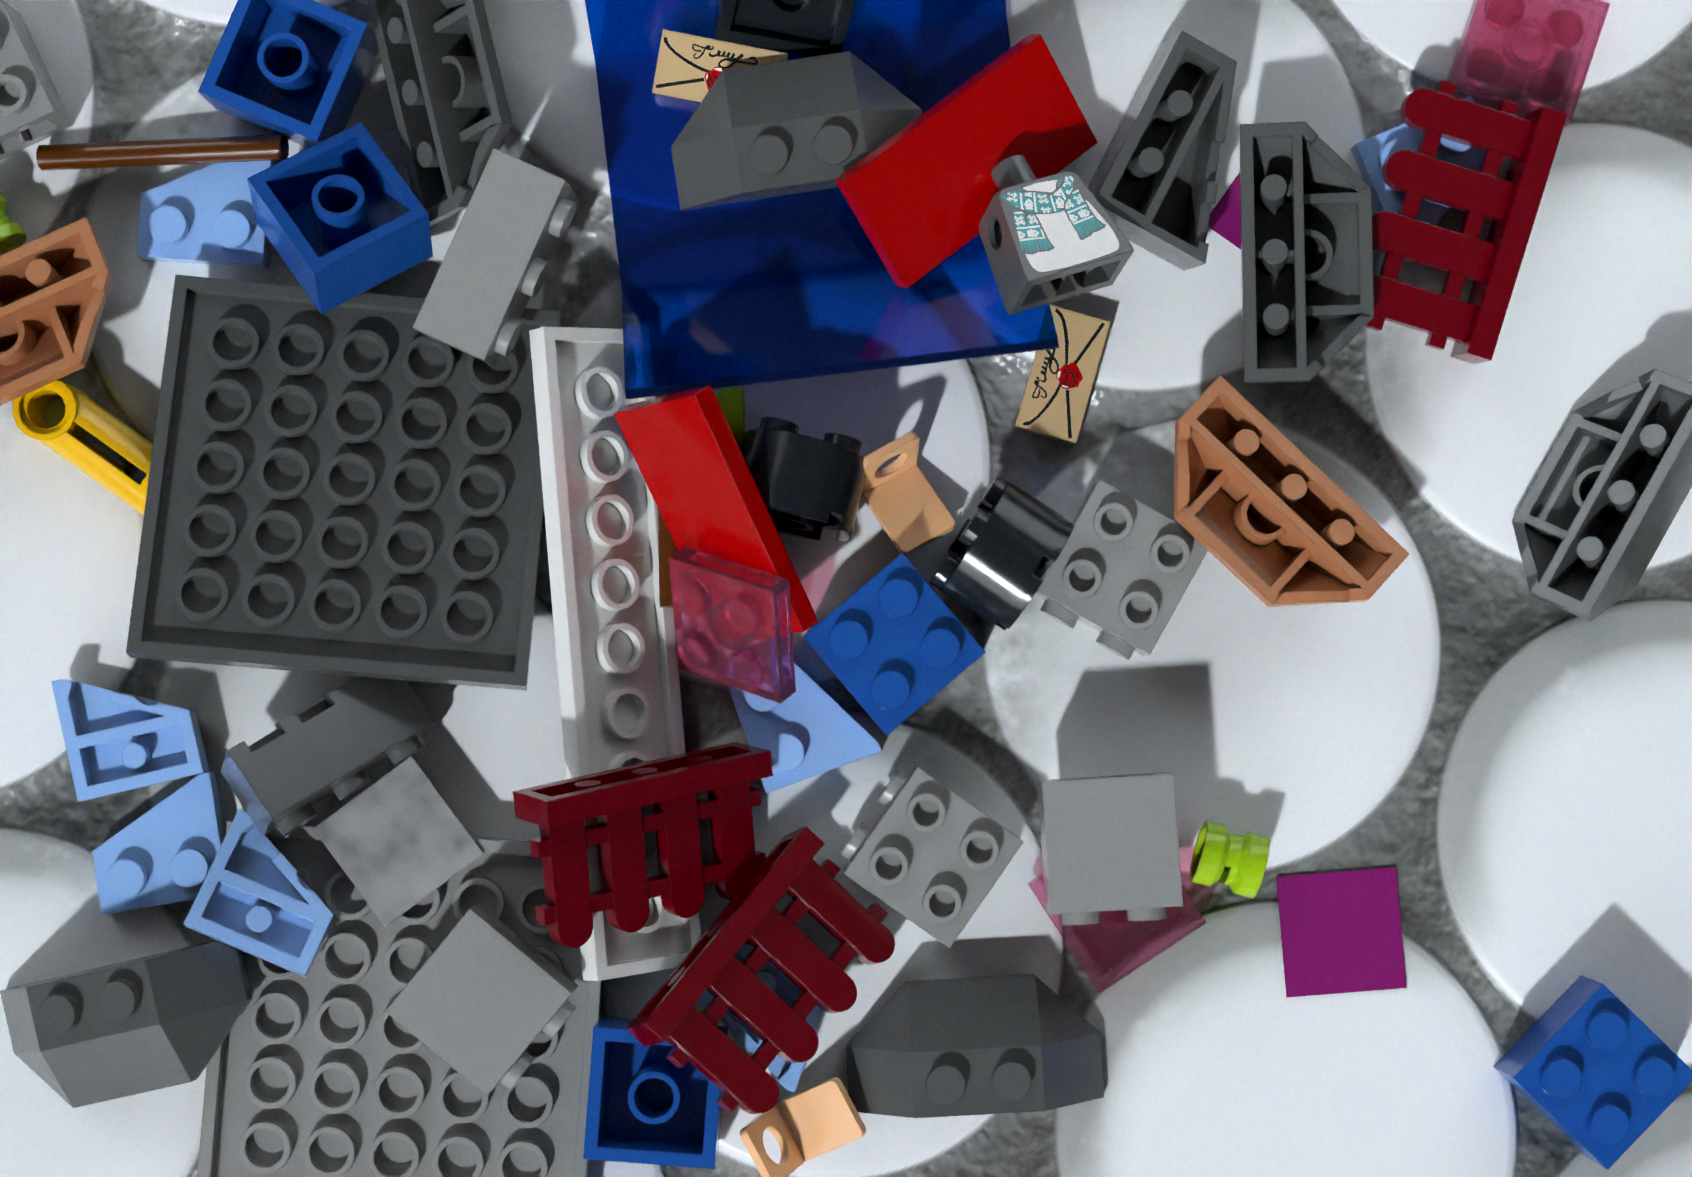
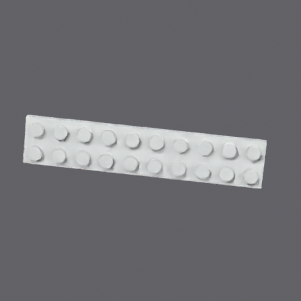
M543 326L530 330L566 779L685 753L673 608H661L659 601L657 505L614 416V413L629 404L655 398L650 330ZM653 804L641 807L642 813L654 810ZM597 817L584 820L585 826L598 823ZM656 831L643 833L647 878L659 875ZM600 844L587 847L590 892L603 889ZM661 896L650 898L649 918L643 928L633 933L612 927L607 921L605 910L592 913L593 931L591 937L584 945L580 946L583 980L601 981L676 968L701 938L699 912L690 918H682L664 909Z

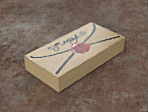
M663 29L652 93L701 103L723 70L787 61L789 53Z
M1049 305L1014 428L1071 445L1076 444L1110 321Z

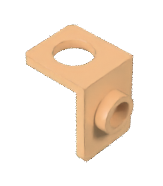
M911 431L866 455L863 461L866 478L861 497L899 553H903L904 556L951 532L955 526L954 518L917 466L920 439L915 431ZM900 454L891 464L877 470L885 461Z
M833 1077L777 1102L770 1111L761 1113L740 1130V1137L761 1177H788L805 1161L860 1139L866 1133V1127L842 1081L838 1077ZM765 1130L774 1135L780 1146L781 1160L779 1164L772 1161L765 1151L763 1144V1133Z

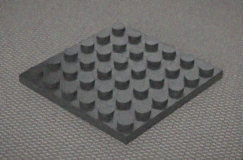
M175 275L126 653L131 658L527 691L544 517L529 331L543 326L562 327V312L525 308L519 320L523 321V326L514 349L508 357L500 354L495 366H492L412 328L426 298L362 293L321 314L303 287Z

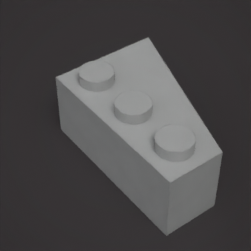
M494 148L412 328L492 366H495L500 354L508 357L514 349L522 330L523 321L519 320L529 299L536 297L546 279L550 260L562 237L567 232L573 216L581 203L580 198L567 181Z

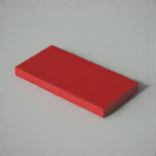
M1029 34L836 178L835 182L896 286L907 289L979 234V222L994 194L999 191L991 177V171L997 164L1011 156L1023 155L1036 178L1040 179L1059 173L1098 142L1041 34Z
M708 385L629 404L614 413L720 641L804 632L818 622L712 387Z

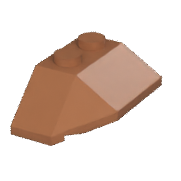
M87 217L0 255V406L86 367L113 279L92 222Z
M1221 375L1175 422L1174 519L1267 607L1365 602L1374 595L1409 555L1393 537Z

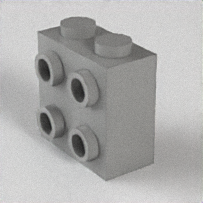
M0 0V160L73 126L20 13L4 0Z
M1099 479L1092 486L1073 520L1074 528L1063 550L1055 562L1051 561L1041 578L1043 582L1034 595L1044 600L1040 609L1042 613L1071 629L1080 620L1100 632L1095 641L1096 643L1114 654L1129 660L1134 651L1142 656L1151 654L1208 550L1181 524Z
M918 766L914 767L909 776L898 770L877 800L886 809L875 825L870 828L862 822L842 849L840 854L849 859V862L843 869V874L950 948L1024 841Z
M1160 772L1037 780L1046 910L1051 915L1062 914V925L1101 923V911L1127 910L1128 921L1161 920L1167 918L1166 907L1183 906L1173 773Z
M479 903L466 912L385 1012L483 1094L488 1096L499 1082L510 1090L527 1070L535 1058L526 1049L541 1031L552 1039L577 1009L567 999L579 985Z

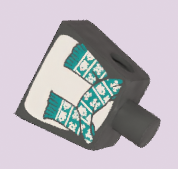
M1023 155L1011 156L997 164L991 171V177L999 191L994 194L979 222V234L1008 315L1010 316L1113 285L1134 252V249L1078 174L1065 171L1037 179Z

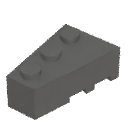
M1181 30L1160 44L1088 189L1129 241L1185 271L1206 264L1209 243H1206L1211 205L1216 201L1218 183L1215 182L1220 146L1225 143L1237 61Z
M356 677L328 693L323 701L299 716L294 712L275 724L276 730L252 745L247 746L245 741L227 750L220 772L262 836L267 835L276 828H279L283 836H286L316 817L318 814L312 805L334 792L339 801L373 780L367 770L388 757L393 765L396 766L423 749L427 744L422 736L428 732L434 720L408 681Z

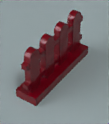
M1441 80L1438 82L1436 91L1428 88L1417 89L1406 96L1401 104L1400 112L1405 124L1423 133L1417 152L1411 150L1397 151L1390 155L1382 166L1384 182L1390 188L1404 192L1398 214L1383 211L1372 216V249L1385 253L1379 275L1373 273L1374 318L1365 327L1380 331L1386 320L1428 333L1425 346L1438 350L1444 349L1448 339L1454 341L1450 357L1477 364L1492 360L1568 113L1542 106L1521 118L1516 116L1519 108L1518 103L1504 99L1499 103L1498 110L1454 97L1457 84ZM1441 137L1485 151L1479 171L1436 159L1435 156ZM1503 157L1511 159L1505 180L1497 178ZM1422 198L1465 211L1460 233L1416 220ZM1484 218L1492 220L1486 241L1478 239ZM1403 260L1446 272L1447 275L1441 294L1397 281ZM1465 279L1473 281L1467 302L1459 300Z
M732 742L513 791L515 817L539 825L540 837L529 839L531 856L539 859L542 858L546 904L535 906L537 923L545 926L548 925L549 934L555 942L570 948H577L584 945L591 937L593 931L592 913L605 910L607 921L612 927L633 933L643 928L649 918L650 898L661 896L664 909L682 918H690L700 911L704 902V884L715 882L718 895L722 899L731 901L765 860V853L755 850L752 807L761 805L760 789L750 787V781L773 776L771 751ZM708 791L707 798L697 800V793ZM653 804L654 810L641 812L642 806ZM597 817V824L585 826L584 820ZM710 818L713 861L702 864L698 820ZM656 831L659 875L647 878L643 833ZM600 844L603 889L590 892L587 847Z
M807 826L784 835L626 1028L645 1047L665 1042V1040L672 1045L673 1048L666 1058L677 1068L683 1067L689 1061L723 1092L716 1100V1103L727 1113L733 1112L737 1106L750 1114L770 1111L778 1101L779 1088L776 1081L765 1070L774 1058L779 1055L789 1063H799L811 1059L818 1049L819 1041L816 1031L805 1021L816 1005L827 1013H839L850 1009L856 1001L857 988L851 977L843 970L854 956L864 964L873 965L888 960L894 952V937L891 931L881 923L888 913L878 903L871 904L866 909L834 879L841 869L830 859L823 861L821 865H818L813 860V857L825 843ZM786 892L792 898V901L780 913L774 906ZM806 912L840 942L830 957L825 955L795 927ZM747 941L754 948L741 963L734 955ZM767 961L802 991L790 1007L756 976ZM707 990L714 997L705 1009L700 1012L694 1005ZM728 1010L763 1041L751 1057L716 1027Z

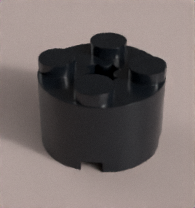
M775 417L761 418L759 429L749 430L744 433L740 451L777 531L796 537L820 540L822 529L838 530L835 542L849 541L852 537L866 478L863 467L864 457L860 455L862 442L853 437L838 433H825L822 440L798 434L799 426L793 422Z
M997 475L977 506L978 510L971 519L968 518L955 536L948 548V554L929 583L988 622L1006 630L1018 619L1042 584L1043 580L1041 578L1051 561L1055 562L1073 531L1074 524L1066 520L1064 516Z

